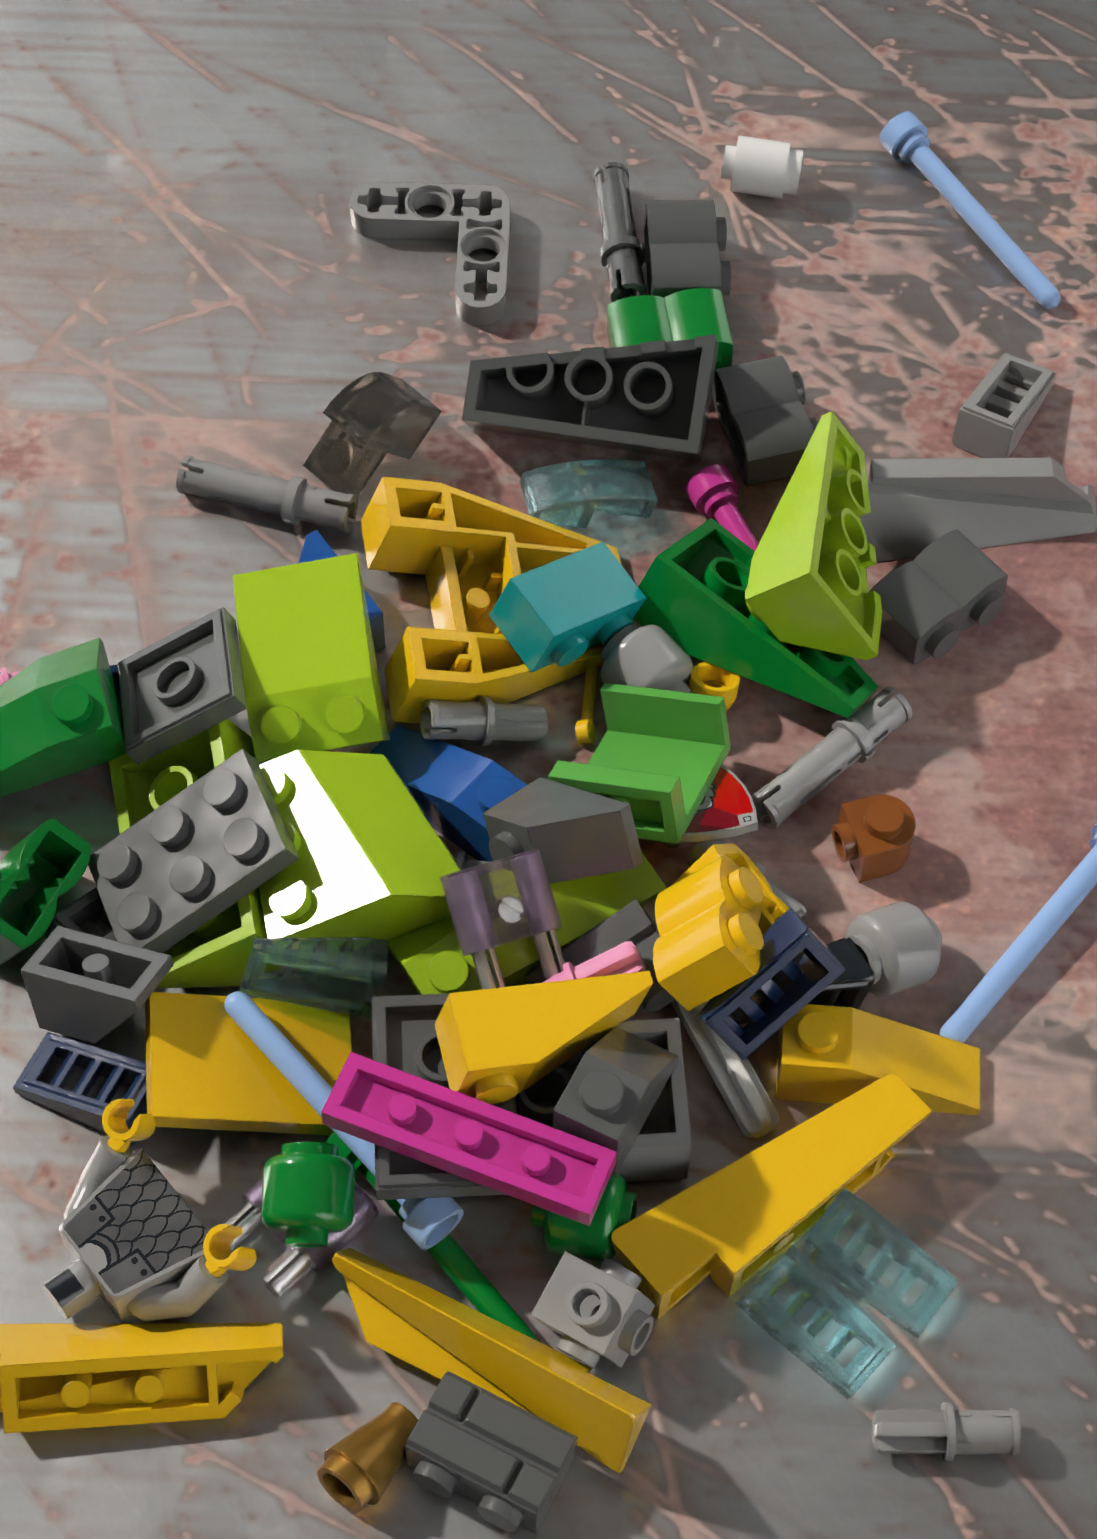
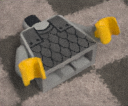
M116 1099L106 1106L102 1114V1125L108 1136L102 1137L97 1144L63 1214L64 1221L59 1227V1232L73 1263L43 1283V1287L65 1319L70 1318L99 1296L121 1323H130L138 1318L143 1321L190 1317L227 1281L228 1269L246 1271L252 1268L256 1262L257 1255L253 1248L238 1247L230 1253L232 1242L242 1235L243 1227L218 1224L208 1232L144 1150L140 1148L133 1153L132 1148L129 1146L132 1141L148 1139L154 1133L156 1127L152 1114H139L133 1121L131 1128H128L126 1123L127 1115L134 1106V1099Z

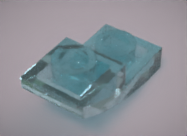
M591 459L563 462L523 472L519 481L529 515L557 526L563 525L586 529L594 511L606 512L614 516L628 515L650 518L658 502L643 461Z

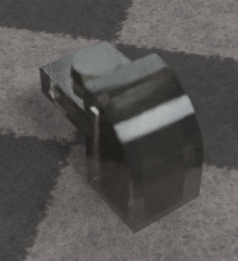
M383 372L365 374L342 389L325 408L323 414L332 421L303 466L333 491L356 494L359 497L387 453L411 459L442 411L401 378Z

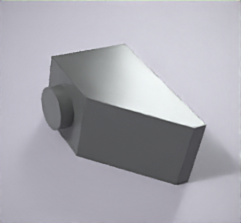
M539 777L483 813L490 839L489 851L491 857L496 863L498 870L508 874L510 873L506 861L536 853L545 885L635 869L644 862L630 804Z
M57 926L22 967L21 974L39 1028L95 1044L136 1013L174 965L171 955Z
M613 1028L585 1052L553 1110V1128L616 1151V1165L612 1172V1175L616 1176L678 1062V1055L620 1028Z

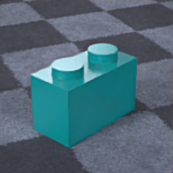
M601 542L510 578L489 616L532 673L553 663H556L559 667L566 666L578 659L588 648L600 643L606 646L610 639L620 630L634 624L632 619L645 601L646 596L606 544Z

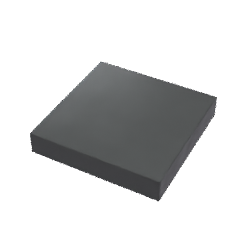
M224 607L118 663L125 753L137 765L247 709L236 620Z

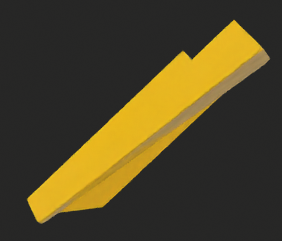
M889 1073L615 1229L611 1235V1243L623 1266L642 1278L637 1290L655 1304L651 1314L656 1320L666 1314L709 1275L713 1282L729 1298L878 1175L895 1156L891 1148L922 1122H925L931 1115L932 1110L898 1075Z
M352 1248L335 1252L332 1262L335 1268L344 1276L366 1342L439 1379H442L447 1371L456 1374L578 1437L577 1445L609 1469L619 1474L623 1471L652 1404L590 1374L592 1371L591 1367Z
M280 1323L0 1324V1413L3 1412L4 1434L225 1418L240 1403L244 1390L271 1361L277 1364L283 1357V1326Z

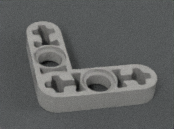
M375 181L359 185L351 192L349 198L351 225L357 233L365 237L458 241L455 307L457 315L462 321L469 325L481 327L492 325L504 316L507 304L511 203L509 196L504 190L496 186L479 184ZM425 205L439 206L444 210L441 215L434 218L422 217L416 213L419 208ZM372 207H379V212H370ZM399 207H405V214H399ZM455 209H461V216H455ZM488 210L491 211V214L483 216L481 211ZM480 248L491 249L498 254L495 259L486 262L476 261L469 256L472 251ZM476 283H487L485 301L475 300Z

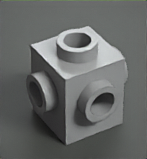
M565 1251L534 1307L531 1316L552 1331L562 1335L556 1348L593 1369L600 1357L622 1368L628 1355L634 1356L639 1353L648 1340L654 1322L650 1314L655 1304L637 1290L642 1278L627 1268L604 1258L598 1269Z

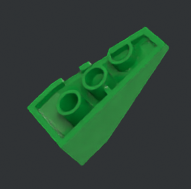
M712 518L655 557L638 586L646 596V599L633 619L640 623L641 627L646 625L661 627L688 655L846 718H849L879 688L853 657L781 642L763 621L760 622L752 616L746 604L745 590L748 585L751 560L755 551Z
M101 638L41 657L0 685V798L103 764L125 754L122 710Z

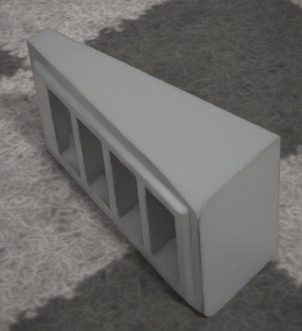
M1003 353L959 409L952 437L953 445L982 458H1008L1053 386L1057 373L1008 353ZM1004 380L1016 384L1018 386L1024 387L1026 389H1029V391L1004 382Z

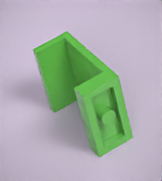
M604 683L600 691L607 732L587 764L557 760L548 775V780L630 804L639 839L679 844L731 749L724 697Z

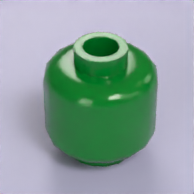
M321 1142L282 1144L281 1154L270 1158L263 1168L261 1209L263 1224L275 1232L286 1233L285 1246L328 1247V1234L342 1232L353 1222L354 1165L344 1157L338 1156V1146Z
M617 1173L616 1176L611 1174L590 1226L536 1205L532 1206L531 1223L533 1227L543 1228L544 1242L550 1253L563 1256L566 1251L580 1259L603 1262L604 1258L611 1260L616 1255V1251L611 1243L612 1232L636 1218L637 1193L627 1192V1184L621 1174Z

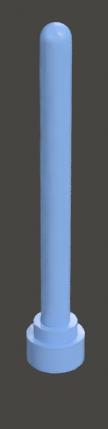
M910 111L902 112L892 118L885 125L879 137L880 144L895 160H903L905 163L912 162L1043 308L1053 309L1058 306L1061 300L1058 289L929 148L930 140L927 137L928 130L925 125Z
M1097 823L1092 828L1093 838L1090 840V852L941 1027L940 1036L964 1043L1097 884Z
M240 991L229 994L224 1003L226 1013L322 1118L321 1111L333 1088L247 994ZM331 1128L375 1176L374 1144ZM452 1197L396 1199L401 1205L399 1214L405 1220L402 1226L403 1230L422 1250H427L443 1240L457 1226L464 1214L463 1209Z

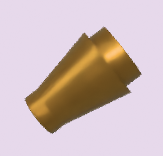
M392 1402L381 1414L328 1448L324 1452L325 1462L317 1470L318 1479L327 1493L337 1503L352 1512H360L366 1504H377L406 1456L405 1446L407 1439L418 1422L416 1416L402 1404Z

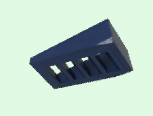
M792 908L780 916L763 935L764 946L760 949L761 962L758 972L754 976L710 999L699 1013L702 1020L742 1060L747 1058L846 970L830 948ZM803 951L804 955L795 963L792 959ZM782 970L786 977L778 985L772 977ZM758 989H761L768 996L761 1007L751 997ZM738 1007L751 1018L744 1028L730 1016Z
M50 1032L46 1033L13 1086L16 1094L105 1134L106 1132L102 1125V1114L120 1085L129 1088L123 1099H134L135 1102L127 1115L126 1123L128 1128H131L133 1121L139 1114H147L146 1063ZM54 1056L65 1060L50 1084L39 1081ZM77 1066L86 1069L73 1092L64 1089ZM99 1075L107 1078L96 1099L87 1097ZM132 1141L130 1145L133 1146L136 1141Z

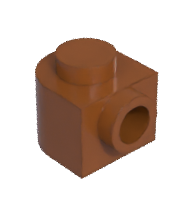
M872 795L843 803L840 808L838 824L832 826V839L835 850L842 862L850 861L859 883L893 874L900 870L908 860L916 821L910 807L902 800L890 795Z

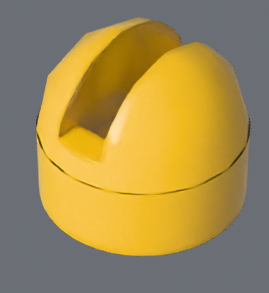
M703 662L693 667L688 687L691 689V693L724 697L727 712L737 698L740 676L710 663Z

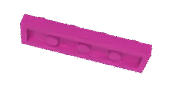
M350 1052L321 1111L323 1125L588 1226L591 1224L616 1165L617 1152L353 1052Z

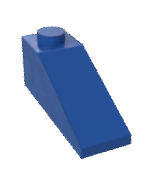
M397 725L389 733L390 740L380 742L369 754H383L390 761L425 813L424 816L433 829L474 859L494 862L489 851L490 839L483 813L527 786V784L494 760L438 739L425 740L421 733Z

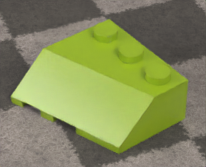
M295 750L259 765L300 858L259 886L268 941L304 973L455 915L445 879L463 874V872L455 862L456 859L445 843L438 837L424 816L425 813L405 783L383 754Z

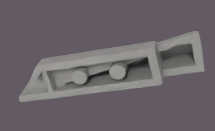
M1051 457L871 459L868 475L871 513L862 516L861 523L867 536V542L875 547L877 563L917 557L932 542L956 529L978 548L1095 532L1097 529L1094 489L1090 485L1076 487L1067 480L1064 466Z

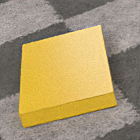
M152 992L145 1002L147 1114H152L156 1127L331 1135L334 1132L329 1126L323 1125L319 1114L226 1013L224 1003L227 996ZM251 998L333 1088L350 1052H352L349 1004Z

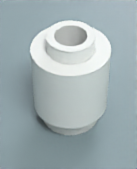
M739 135L737 146L726 145L721 178L731 180L730 191L780 199H782L783 193L797 195L803 150L790 149L791 143Z

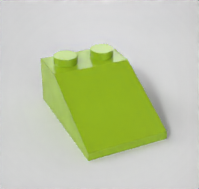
M353 553L232 575L247 714L257 762H268L295 750L331 751L390 740L358 554Z

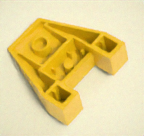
M382 477L360 521L368 570L425 575L434 629L407 626L384 669L393 722L420 723L421 711L430 712V710H424L422 706L426 699L476 702L479 696H488L493 703L507 704L583 674L593 665H599V667L603 665L604 662L600 655L605 647L604 645L594 649H587L578 659L566 666L559 667L556 663H553L531 673L489 616L510 578L601 543V541L441 482ZM606 544L621 564L618 548Z

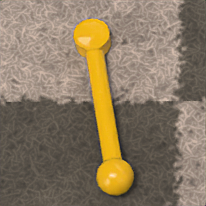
M595 645L591 648H588V650L602 647L603 645ZM593 665L586 670L581 720H578L575 726L576 737L580 745L593 744L595 742L596 731L593 717L599 665Z

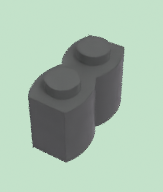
M646 200L643 233L648 295L664 298L679 291L695 288L721 290L722 295H730V261H720L719 251L726 250V218L716 217L714 200Z
M782 355L715 369L712 388L715 410L721 427L729 440L735 464L744 484L748 486L792 476L819 422L817 417H809L803 406L805 404V389L800 373L798 371L791 372Z
M958 529L950 531L927 546L913 561L905 563L887 574L869 591L874 590L881 596L882 622L880 634L913 665L924 661L930 656L935 659L940 658L948 653L957 643L961 634L960 631L976 623L979 626L986 625L999 614L1005 604L1004 593L1008 575Z

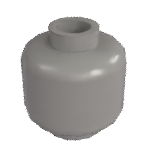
M637 624L628 625L615 634L602 650L600 656L604 662L601 668L603 684L612 683L691 693L687 683L693 670L692 660L666 631L659 626L646 625L639 627Z
M908 902L891 903L857 916L848 925L845 939L851 938L874 973L875 981L869 990L870 993L876 996H892L924 984L936 974L941 960V932L937 924L917 906Z

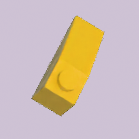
M650 971L449 993L434 1024L449 1088L489 1104L505 1102L515 1097L518 1093L536 1083L633 1016L653 984Z
M807 1004L779 1030L775 1099L836 1104L883 1076L893 1073L898 1075L932 1112L967 1115L979 1114L980 1048L851 1007Z

